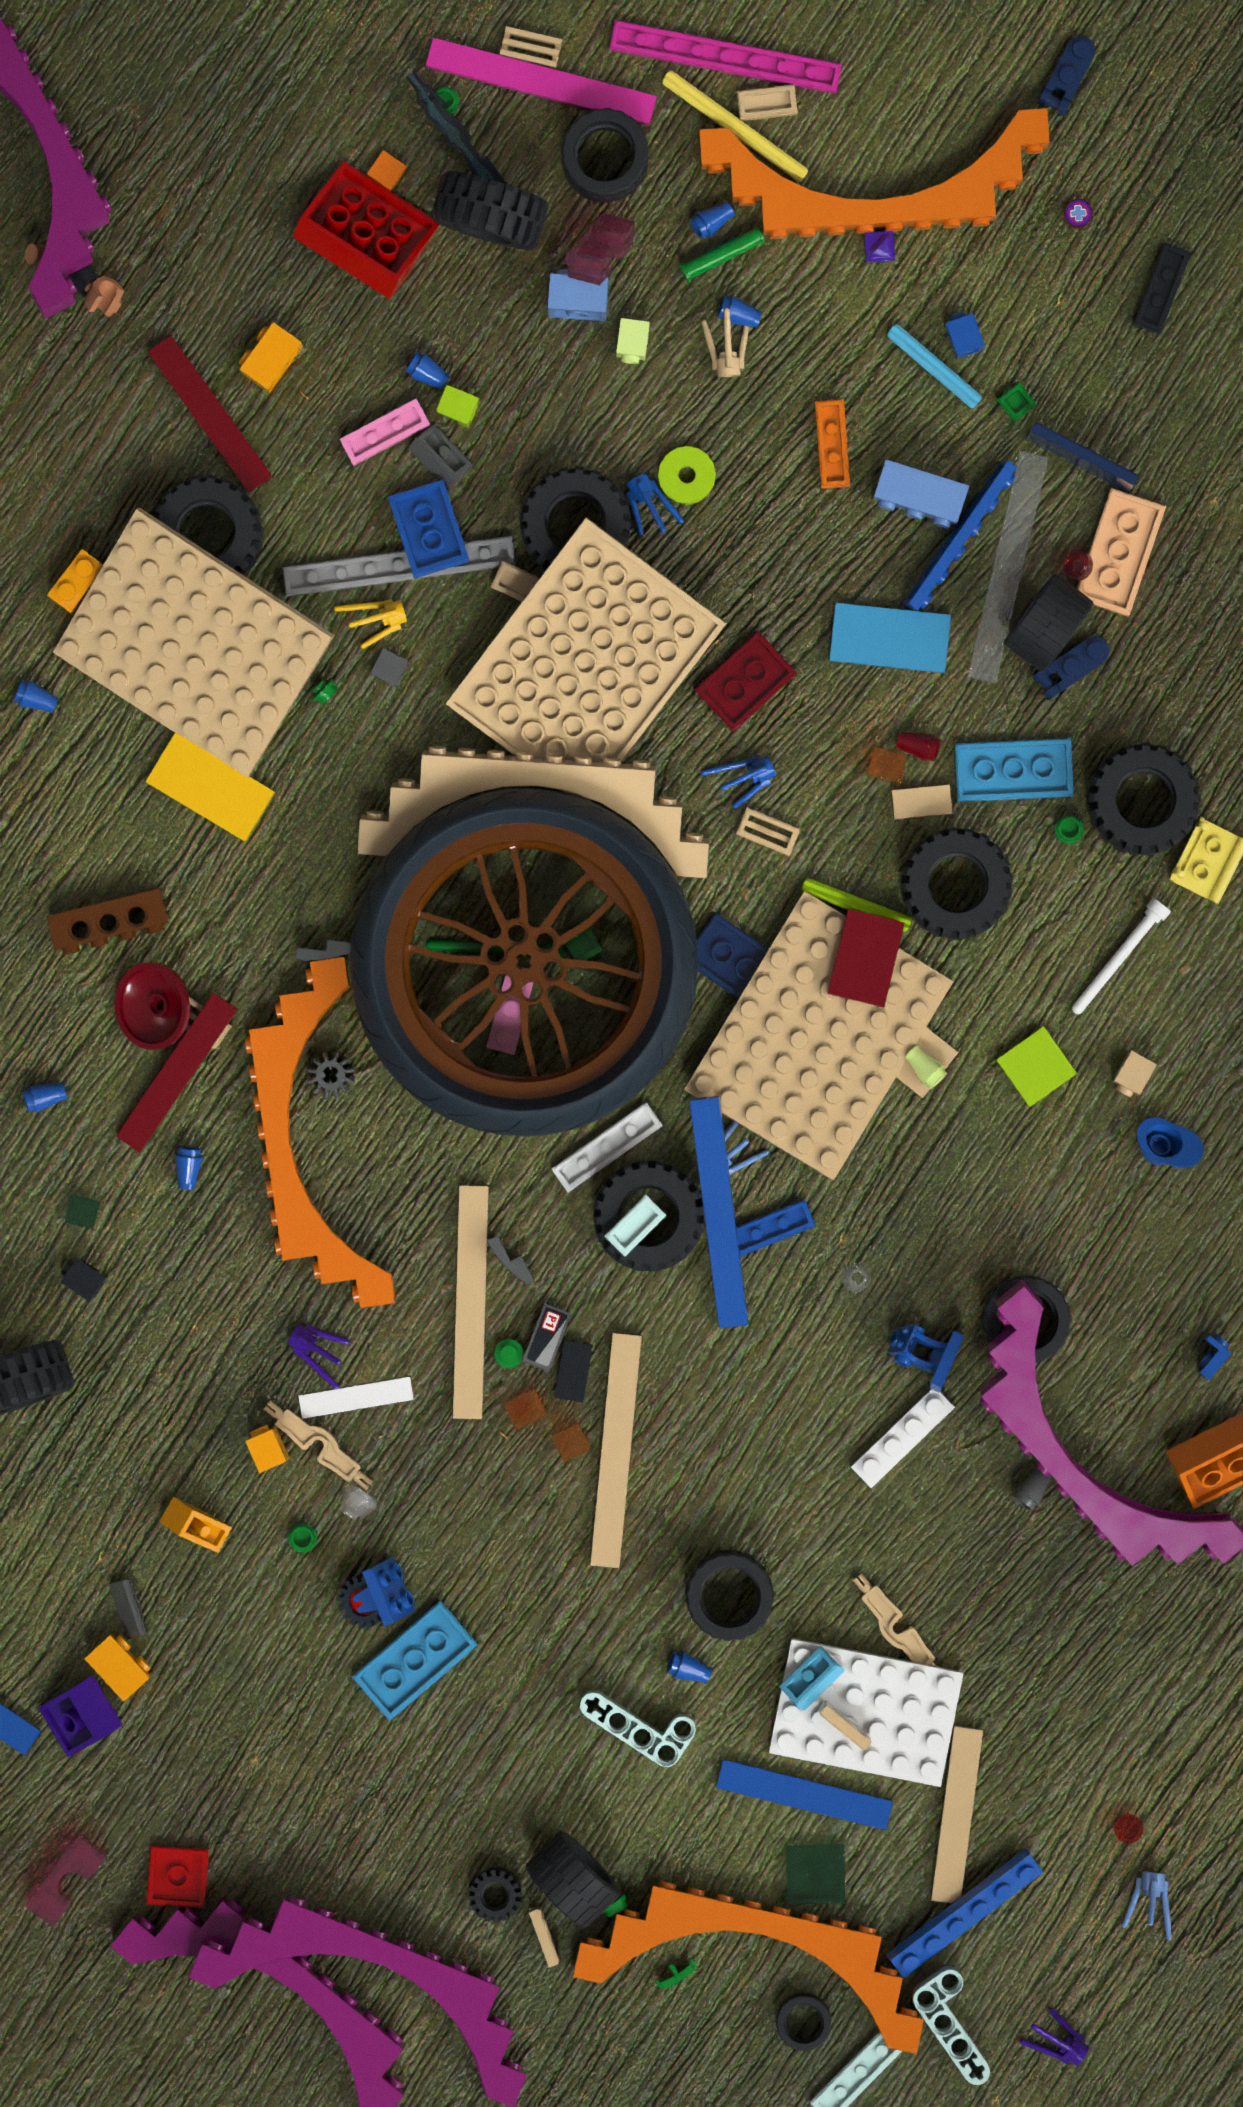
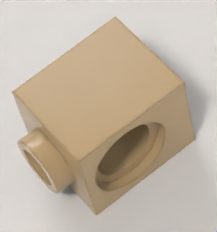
M1132 1050L1129 1051L1112 1081L1118 1085L1116 1090L1130 1098L1133 1094L1140 1095L1157 1064Z

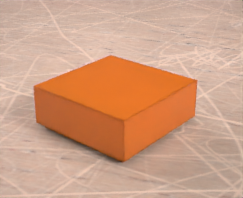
M383 150L368 171L367 176L389 191H392L406 171L407 166Z

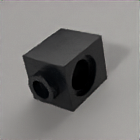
M77 1258L75 1262L70 1259L60 1273L64 1276L61 1283L88 1302L93 1301L109 1278L81 1258Z

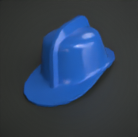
M1154 1117L1142 1121L1137 1129V1140L1141 1154L1152 1164H1168L1177 1168H1190L1198 1164L1203 1157L1204 1147L1202 1141L1195 1133L1184 1127Z

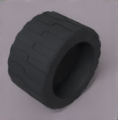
M611 108L593 109L586 114L580 115L575 122H572L569 130L565 133L561 148L562 167L564 168L566 179L570 182V186L580 193L582 197L598 203L620 201L629 194L634 193L644 180L649 160L647 138L644 136L641 126L635 122V119L624 114V112L612 110ZM609 130L617 132L627 139L631 146L633 157L628 171L622 177L612 181H598L588 177L582 171L578 162V150L584 138L591 133Z
M1053 574L1005 638L1004 645L1039 671H1045L1082 623L1094 604L1093 600L1057 574Z
M1015 1276L1011 1279H1006L997 1287L995 1286L991 1290L990 1295L985 1299L984 1308L981 1311V1326L985 1333L984 1337L990 1343L1002 1333L999 1327V1318L996 1315L998 1309L995 1301L1023 1279L1035 1294H1038L1047 1301L1053 1313V1326L1050 1334L1043 1342L1035 1346V1362H1043L1045 1359L1054 1356L1066 1343L1065 1340L1070 1333V1323H1072L1069 1304L1064 1299L1065 1296L1062 1292L1044 1279L1034 1276Z
M737 1550L714 1552L707 1558L702 1559L690 1574L686 1585L687 1608L694 1623L699 1626L700 1630L708 1633L711 1637L724 1639V1641L745 1639L744 1637L755 1634L760 1627H763L766 1619L772 1612V1604L774 1603L772 1582L764 1566L751 1555H746ZM723 1568H736L744 1571L752 1578L757 1588V1601L752 1612L746 1618L733 1623L722 1622L712 1617L705 1609L702 1601V1590L706 1580L714 1572Z
M563 1831L558 1832L526 1863V1870L538 1888L566 1917L581 1928H587L620 1896L618 1886L601 1864L573 1837Z

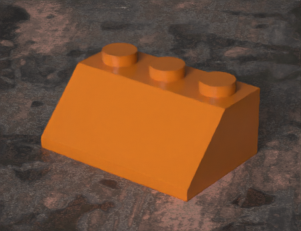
M1243 1413L1231 1417L1225 1422L1165 1451L1193 1510L1243 1485Z

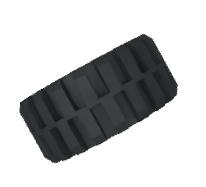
M447 171L441 177L431 214L433 221L465 235L516 249L533 250L538 245L548 206L543 198L514 186L477 175Z
M575 466V469L560 468L556 473H548L543 476V480L535 483L528 497H525L522 512L520 513L522 540L531 559L536 565L538 564L542 567L543 571L549 567L562 549V547L555 543L549 533V515L560 501L570 497H581L591 501L601 513L603 519L602 529L624 546L627 545L631 527L629 507L621 490H618L610 478L603 477L601 472L593 469L589 471L585 470L584 467Z
M199 475L190 477L191 480L176 483V487L170 492L167 490L162 496L163 500L160 504L156 505L153 511L155 513L154 517L179 534L183 519L197 507L215 506L229 515L234 525L233 542L229 549L217 558L245 576V572L250 567L253 568L257 562L256 557L258 553H261V542L264 536L260 514L247 493L241 487L234 485L232 481L225 478L224 480L218 479L212 475H207L204 478H200Z
M1150 743L1125 746L1105 759L1091 778L1092 781L1087 792V809L1092 818L1091 823L1094 829H1097L1101 834L1100 837L1105 842L1112 844L1113 848L1120 852L1125 851L1130 855L1148 856L1165 851L1179 843L1190 832L1194 821L1197 820L1199 814L1198 806L1201 803L1197 777L1194 778L1191 772L1193 769L1188 762L1185 763L1181 759V755L1175 751L1167 750L1165 746L1159 744L1155 746L1150 745ZM1140 772L1151 773L1161 778L1167 785L1171 796V804L1167 815L1159 823L1148 827L1135 826L1126 821L1120 814L1116 802L1117 791L1121 783L1128 776Z
M947 828L946 830L932 833L919 842L912 850L903 866L900 881L903 903L907 907L908 914L911 918L913 917L918 923L917 925L923 930L925 929L934 936L948 938L949 940L967 939L988 930L1004 914L1013 891V875L1010 872V863L1007 857L1001 852L1002 849L997 843L994 844L988 839V836L968 828ZM958 856L971 860L977 865L983 876L984 888L980 899L974 906L963 911H951L941 907L933 899L930 892L929 879L932 870L940 861L949 857Z
M639 1161L620 1168L602 1185L595 1200L593 1221L599 1242L613 1259L633 1270L652 1272L674 1266L685 1259L695 1248L703 1230L704 1207L694 1183L681 1170L659 1161ZM652 1188L662 1191L672 1200L676 1209V1223L672 1232L665 1239L657 1243L646 1244L639 1242L624 1256L605 1237L621 1220L624 1202L631 1194L641 1189Z
M57 1340L46 1341L0 1356V1415L44 1401L73 1388L74 1378L60 1342Z

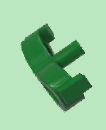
M691 1958L690 1963L678 1972L674 1963L669 1965V1968L673 1975L660 1981L656 1979L655 1982L660 1989L671 1987L693 1973L697 1965L693 1958Z

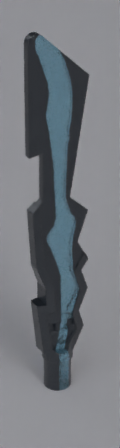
M415 70L407 75V80L416 91L417 103L425 108L426 118L435 124L434 130L444 134L449 148L460 149L472 175L508 184L487 155L483 159L480 157L470 143L472 138L470 133L454 115L445 109L442 105L445 103L444 100L429 84H425Z

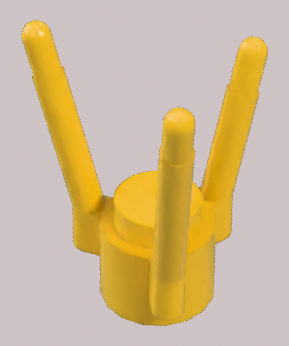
M388 599L382 602L335 606L334 611L382 608L379 609V614L361 618L348 624L352 628L382 620L384 626L390 625L361 643L360 647L364 649L391 632L400 630V624L407 622L401 600L393 602L392 599Z

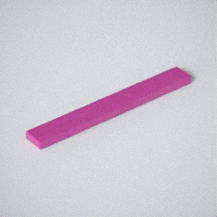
M618 20L614 22L609 48L610 51L786 85L794 84L796 87L833 94L837 93L842 67L840 63Z
M437 38L432 39L426 62V68L590 111L597 108L620 110L635 119L636 123L650 126L657 96Z

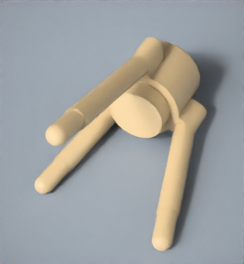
M725 308V352L719 353V358L706 320H702V327L712 359V370H717V377H735L741 375L740 369H744V356L749 326L743 327L737 357V352H732L730 309Z

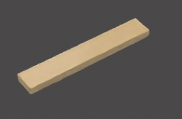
M961 1726L953 1727L931 1901L954 1903L962 1895L983 1729Z

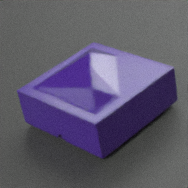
M893 231L864 233L866 263L895 262Z

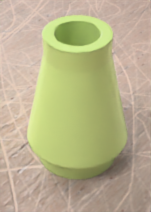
M918 1046L911 1049L905 1056L923 1086L927 1085L932 1089L947 1075V1072L943 1069L944 1065L922 1051Z

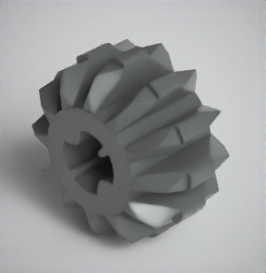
M324 1051L322 1055L325 1062L322 1063L317 1057H314L312 1060L319 1067L317 1069L307 1068V1072L316 1074V1077L307 1079V1083H319L313 1089L314 1094L319 1093L322 1088H325L323 1099L327 1100L329 1098L330 1090H333L335 1099H340L338 1089L341 1088L346 1094L350 1092V1089L344 1083L345 1081L351 1084L355 1083L356 1079L347 1077V1073H353L356 1069L355 1067L344 1068L350 1061L349 1057L346 1056L338 1063L340 1052L335 1051L331 1061L328 1052ZM333 1067L338 1070L336 1073L338 1080L335 1083L331 1080L327 1083L324 1080L327 1077L325 1070L327 1068L333 1070Z

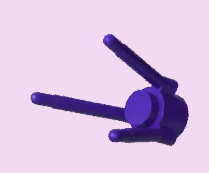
M299 1324L287 1344L294 1347L292 1352L306 1361L334 1389H339V1385L307 1353L313 1350L326 1359L340 1365V1359L316 1345L318 1338L314 1335L345 1345L349 1344V1340L316 1329L310 1324L306 1328Z
M1049 2008V2013L1072 2038L1066 2036L1062 2041L1036 2024H1032L1031 2029L1058 2045L1059 2052L1025 2039H1021L1020 2044L1055 2057L1065 2064L1071 2062L1078 2066L1085 2058L1089 2046L1083 2043L1084 2037L1077 2033L1054 2008Z

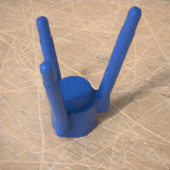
M647 474L637 476L626 484L629 489L626 496L631 504L639 536L643 535V528L636 500H638L639 504L646 502L661 532H666V527L651 500L655 496L654 493L679 523L682 524L684 522V519L658 488L655 480L650 481Z
M756 755L747 760L702 770L701 775L715 774L749 766L747 767L748 773L721 785V790H726L750 778L753 783L759 782L733 803V808H738L759 790L770 785L769 779L775 777L776 772L767 755L760 759Z

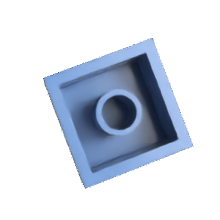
M564 269L557 270L556 274L550 273L549 318L606 322L609 278L603 277L601 272L593 271L586 272L585 276L574 275V271Z

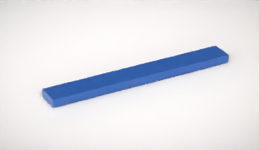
M720 1096L690 1099V1108L719 1328L745 1326L749 1324Z

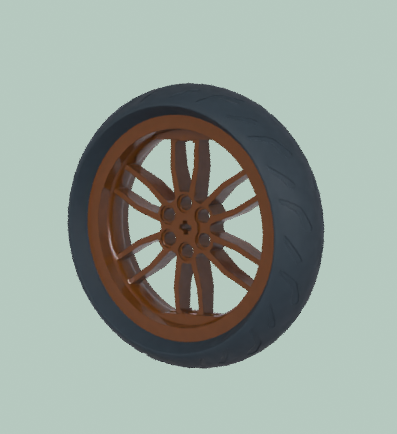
M506 789L479 794L439 810L419 823L388 853L374 873L356 915L350 953L351 985L361 1025L373 1050L384 1067L415 1099L434 1112L475 1130L509 1136L549 1135L569 1131L609 1115L635 1097L660 1072L674 1052L692 1010L698 974L697 939L693 918L677 878L660 853L632 825L609 810L573 795L540 789ZM519 849L542 850L572 859L585 872L560 898L542 925L537 928L530 926L528 921L527 890L518 856ZM506 850L511 852L519 885L520 918L506 921L493 896L484 863L486 855ZM472 861L478 863L486 897L501 928V934L494 939L460 922L428 914L424 911L426 904L436 890L452 874ZM592 881L607 897L606 902L586 921L559 936L551 928L566 903L587 882L590 883ZM614 904L629 917L637 945L638 970L633 972L602 962L563 959L560 957L559 948L590 928ZM424 919L463 932L484 944L481 949V956L448 955L414 946L412 941L418 921ZM514 926H520L525 930V937L520 942H514L509 938V930ZM542 934H549L553 938V945L548 950H542L537 946V939ZM494 946H499L504 950L503 959L497 963L488 959V951ZM417 953L448 963L486 966L489 970V976L456 998L432 1021L420 1009L415 996L411 977V954ZM523 955L525 958L526 955H529L531 957L529 961L531 967L528 970L524 967L522 970L517 968L519 964L518 956ZM550 962L557 963L561 968L559 976L553 979L546 977L544 974V967ZM567 969H596L634 979L636 985L630 1005H622L590 995L566 982ZM504 974L511 978V986L506 991H500L495 987V979L499 975ZM533 982L539 986L540 992L536 998L528 999L524 996L523 988L527 983ZM552 986H557L589 1003L624 1013L622 1021L606 1042L576 1064L570 1062L562 1027L546 995ZM490 989L497 998L481 1023L461 1043H455L442 1030L441 1027L443 1025L441 1023L463 1003ZM509 997L518 998L520 1002L521 1033L530 1068L529 1076L506 1075L483 1069L474 1065L462 1052L488 1027ZM540 1003L543 1005L555 1028L565 1064L562 1070L542 1075L537 1073L529 1039L528 1011L529 1006Z

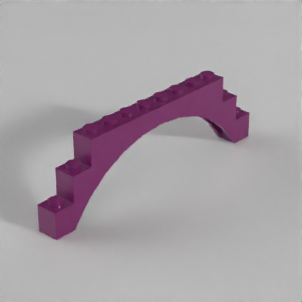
M0 17V92L18 108L36 134L48 163L52 183V220L47 243L29 284L31 296L42 316L46 319L75 304L73 293L77 292L68 275L93 263L91 253L94 252V248L88 237L84 235L110 223L108 212L112 211L106 197L104 195L99 197L95 187L98 184L90 170L85 172L81 164L85 160L77 146L72 148L68 138L71 135L64 121L58 123L54 115L58 111L50 97L45 99L41 89L44 86L37 72L31 74L27 66L31 62L23 48L18 50L14 40L17 39V36L10 23L4 25Z
M1023 1279L995 1301L998 1309L996 1315L1004 1325H1011L987 1344L990 1353L988 1359L998 1370L1003 1369L979 1388L982 1397L980 1402L989 1413L995 1411L1001 1418L998 1421L999 1424L1009 1435L1013 1432L1020 1441L1017 1443L1026 1455L1033 1454L1039 1461L1036 1465L1046 1477L1052 1475L1058 1482L1055 1484L1058 1491L1065 1498L1070 1496L1076 1502L1074 1508L1084 1519L1089 1517L1095 1524L1093 1529L1102 1540L1109 1539L1114 1545L1111 1549L1121 1561L1126 1559L1133 1566L1157 1546V1549L1166 1560L1172 1558L1178 1565L1203 1545L1204 1550L1212 1559L1218 1557L1224 1564L1243 1549V1528L1229 1512L1187 1514L1147 1506L1123 1497L1100 1483L1071 1457L1052 1430L1041 1405L1036 1383L1035 1346L1043 1311L1042 1301Z
M291 1895L289 1900L281 1898L268 1930L264 1929L265 1923L256 1919L249 1918L248 1922L241 1920L228 1953L224 1952V1945L209 1940L208 1944L200 1942L187 1976L215 1989L251 1968L285 1957L311 1954L351 1956L385 1966L416 1983L433 1997L455 2022L473 2055L483 2094L510 2107L515 2106L527 2074L521 2071L522 2065L506 2059L505 2063H501L513 2030L507 2027L508 2021L492 2015L491 2020L487 2019L500 1988L497 1984L493 1983L494 1977L482 1972H478L477 1976L467 1973L468 1967L452 1961L450 1965L440 1962L441 1956L425 1950L424 1954L413 1951L414 1945L398 1939L396 1944L386 1940L387 1934L371 1928L370 1933L359 1929L360 1923L344 1917L343 1922L333 1919V1912L317 1906L316 1911L305 1907L306 1901Z
M226 1898L219 1903L203 1924L198 1922L200 1917L188 1907L185 1910L179 1907L158 1933L154 1931L155 1925L144 1916L138 1918L135 1915L114 1940L111 1947L133 1965L170 1956H195L200 1942L208 1944L209 1940L224 1945V1952L228 1953L240 1921L248 1922L249 1917L243 1913L245 1908L234 1899L228 1901ZM303 1955L285 1957L254 1967L256 1970L271 1975L298 1993L323 2018L341 2045L354 2077L360 2107H395L405 2094V2090L402 2088L404 2084L393 2074L387 2076L384 2073L404 2050L405 2045L402 2043L403 2038L392 2028H389L387 2031L378 2024L381 2021L378 2016L368 2009L364 2012L356 2006L358 2001L350 1993L344 1991L342 1994L333 1986L336 1983L325 1973L322 1972L319 1975L312 1970L313 1964Z

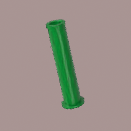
M755 226L753 229L684 264L679 262L678 265L689 284L691 279L760 244H764L765 240L758 226Z

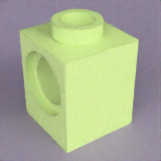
M621 318L616 357H621L622 362L639 364V360L645 361L650 322Z

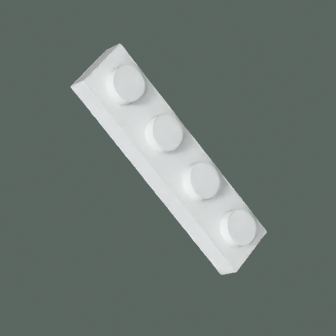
M928 1391L851 1468L872 1488L955 1407L941 1392Z

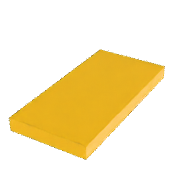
M176 732L146 780V783L244 842L247 841L275 794L273 790L249 776L247 778Z

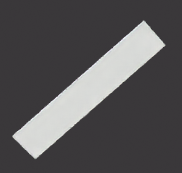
M410 1377L298 1396L302 1419L414 1400Z

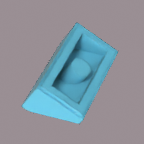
M819 1646L779 1687L798 1708L804 1711L845 1670L822 1646Z

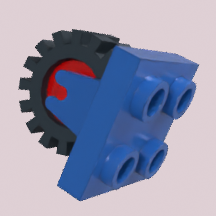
M394 1557L383 1560L368 1568L362 1574L346 1581V1585L341 1587L340 1592L342 1594L338 1596V1601H342L343 1604L338 1607L340 1611L345 1609L346 1614L343 1617L345 1620L350 1617L351 1625L359 1624L358 1628L366 1626L370 1628L383 1622V1625L387 1626L415 1611L413 1595L407 1590L402 1579L403 1571L400 1565L395 1562Z

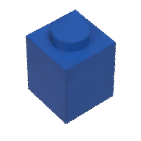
M960 312L949 317V322L945 324L944 329L956 360L984 349L985 344L973 313L966 315L965 312Z

